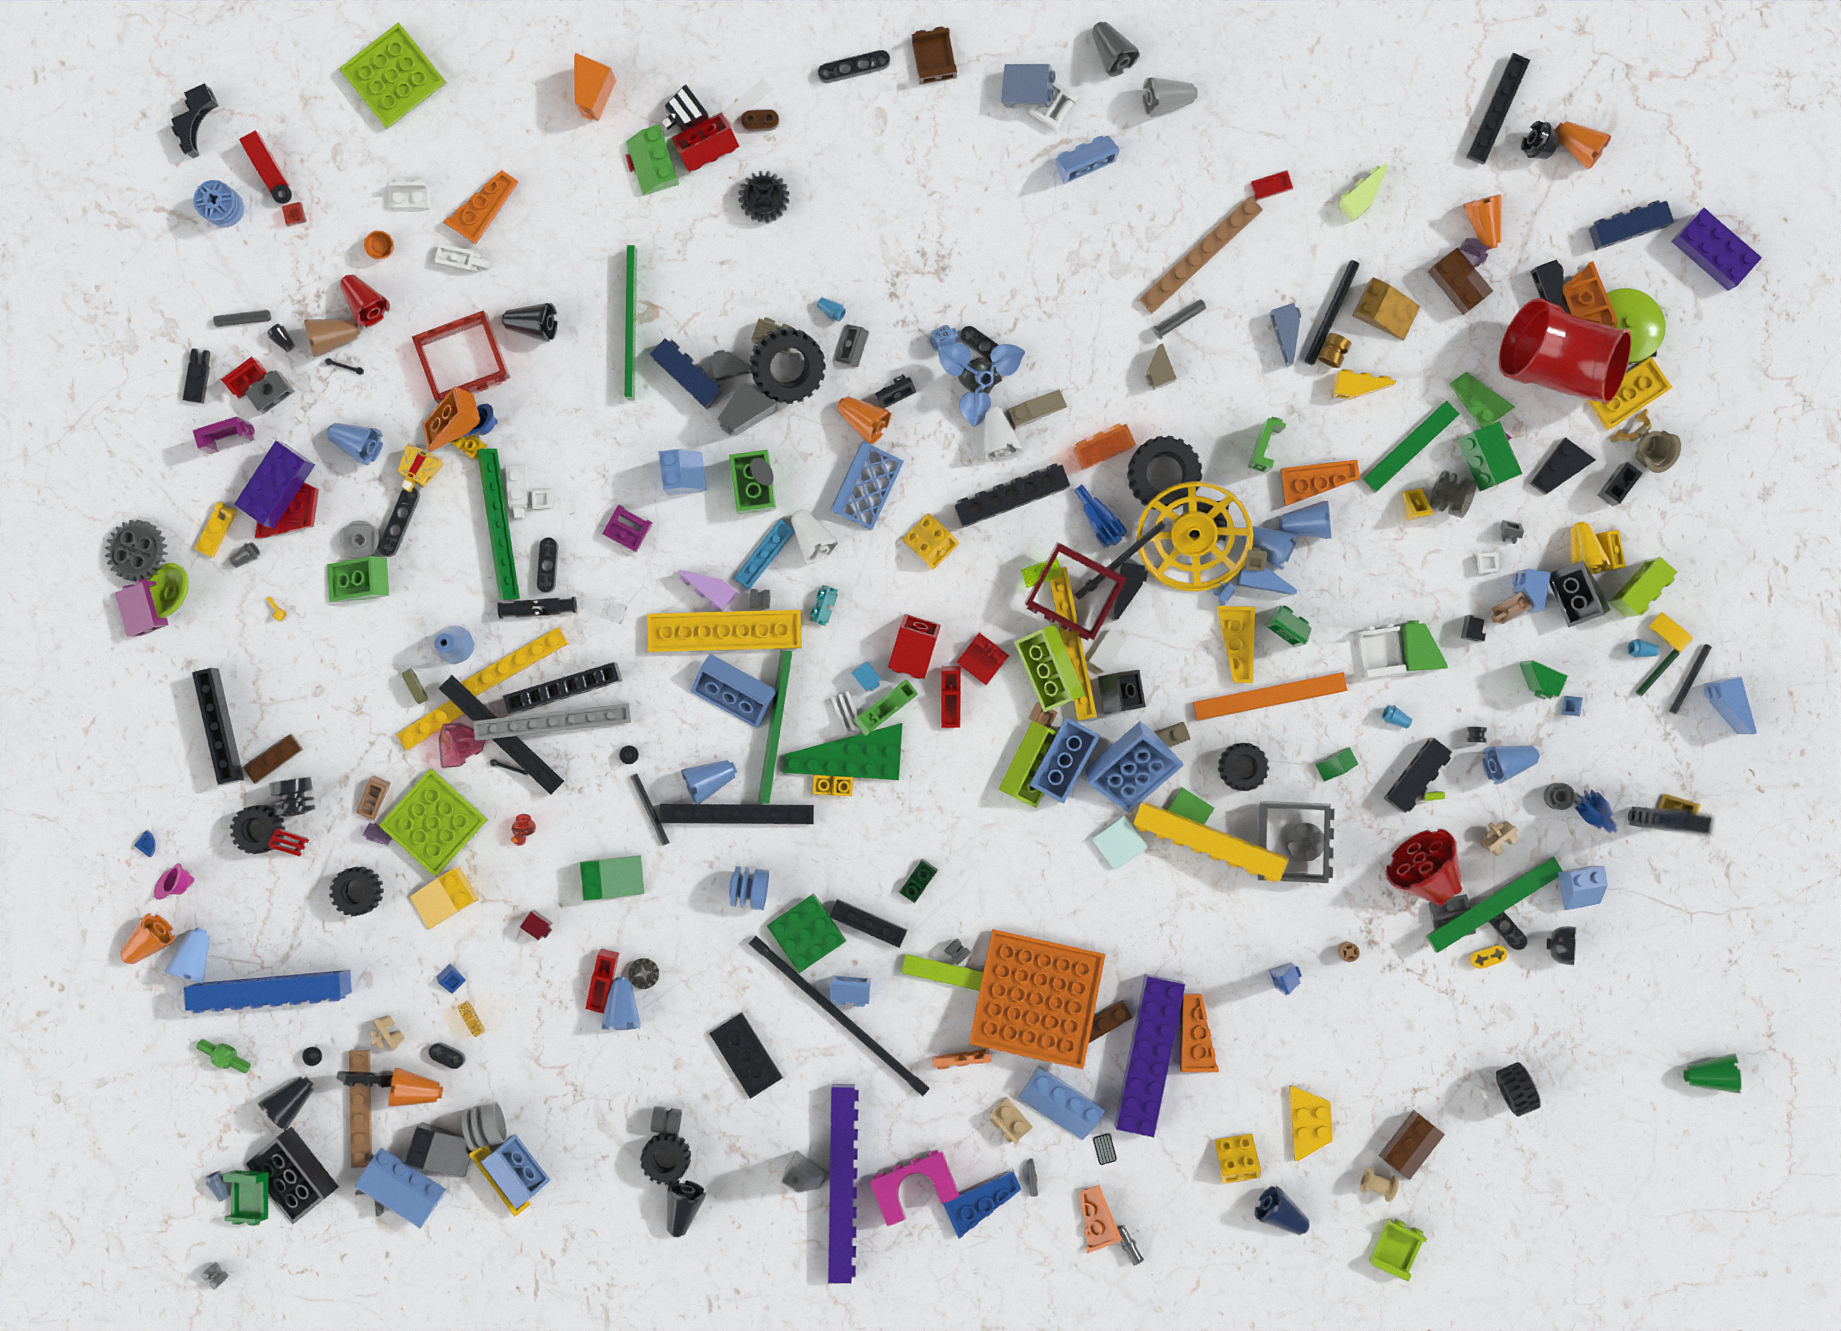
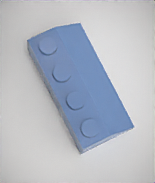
M709 654L700 667L690 692L758 728L777 690L716 656Z
M1066 717L1030 786L1064 804L1101 735Z
M1039 1065L1018 1096V1099L1081 1140L1095 1128L1105 1112L1101 1105Z
M380 1148L368 1164L355 1188L421 1229L443 1198L446 1189L410 1165L404 1164L405 1162L388 1151Z

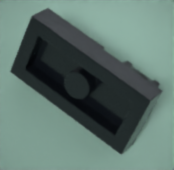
M902 374L893 379L894 385H890L875 393L881 408H886L916 393L910 377L906 378Z

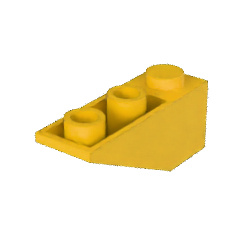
M1342 369V371L1337 372L1335 375L1332 397L1351 400L1392 387L1396 384V381L1391 380L1389 376H1379L1378 378L1373 377L1371 373L1361 372V374L1353 373V370Z

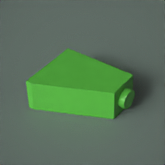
M1419 620L1407 621L1406 625L1401 626L1406 671L1448 668L1425 623L1419 624Z

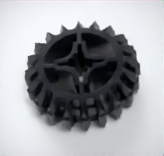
M759 171V176L757 177L755 173H752L753 179L751 180L746 177L747 184H741L744 190H739L738 192L742 196L738 198L739 203H743L740 207L742 210H746V216L751 214V220L753 221L756 217H758L759 223L762 222L763 218H765L766 223H769L770 217L776 221V214L781 217L783 215L781 210L786 211L787 206L785 204L790 202L786 198L790 195L789 191H785L788 188L787 184H782L783 179H777L776 173L772 177H770L769 171L766 172L765 176H763L762 171ZM759 184H770L765 188L759 186ZM753 189L756 194V198L753 200L754 202L750 204L749 195ZM778 190L780 194L777 204H775L772 200V196L775 194L774 191ZM760 194H767L768 200H761ZM762 206L770 208L769 210H758Z

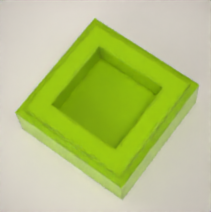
M1443 791L1426 792L1421 796V801L1445 799Z

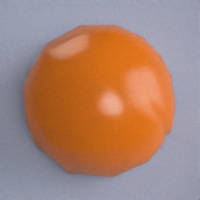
M372 231L364 239V249L373 259H386L394 250V241L384 231Z

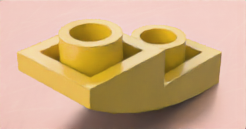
M474 435L460 437L451 441L453 445L474 460L478 459L477 450L485 449L487 446Z
M1663 612L1649 625L1650 630L1662 637L1665 643L1679 653L1693 639L1687 631Z
M813 775L812 794L852 797L853 777Z

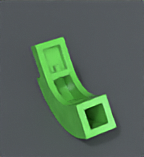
M906 679L858 716L854 722L866 736L916 697L918 693Z

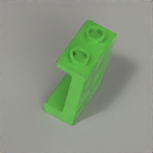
M1272 417L1262 423L1248 465L1249 468L1266 473L1273 467L1275 460L1264 457L1272 431L1280 433L1285 429L1286 424L1282 423V419Z

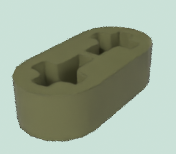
M410 668L402 672V677L418 704L427 701L428 696L413 669Z

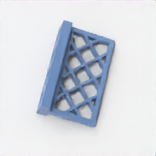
M862 441L830 511L872 530L904 461L870 445L866 441ZM871 450L879 454L881 461L874 464L870 463L868 456ZM893 460L898 465L894 471L888 473L884 462ZM882 463L885 474L875 477L872 466ZM869 468L873 478L863 482L860 475L861 471ZM886 476L889 484L887 488L880 490L876 479ZM874 480L877 491L867 494L864 484ZM861 485L865 496L855 499L852 491L854 487ZM878 493L881 502L879 505L872 507L868 496ZM866 498L869 509L859 512L856 501ZM853 502L857 513L852 515L844 513L843 510L846 504ZM869 510L873 516L870 525L863 522L861 513Z

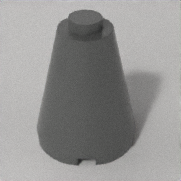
M1098 22L1095 24L1092 36L1106 72L1111 77L1124 73L1122 69L1127 66L1130 69L1139 59L1140 53L1138 48L1109 23Z

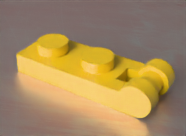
M220 501L217 502L214 512L194 549L214 558L237 514V510L232 507H226ZM222 513L226 515L224 520L220 518Z

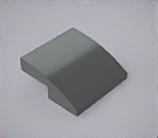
M1467 894L1452 897L1441 906H1437L1432 902L1428 903L1434 930L1471 908ZM1476 930L1470 932L1466 936L1476 934Z

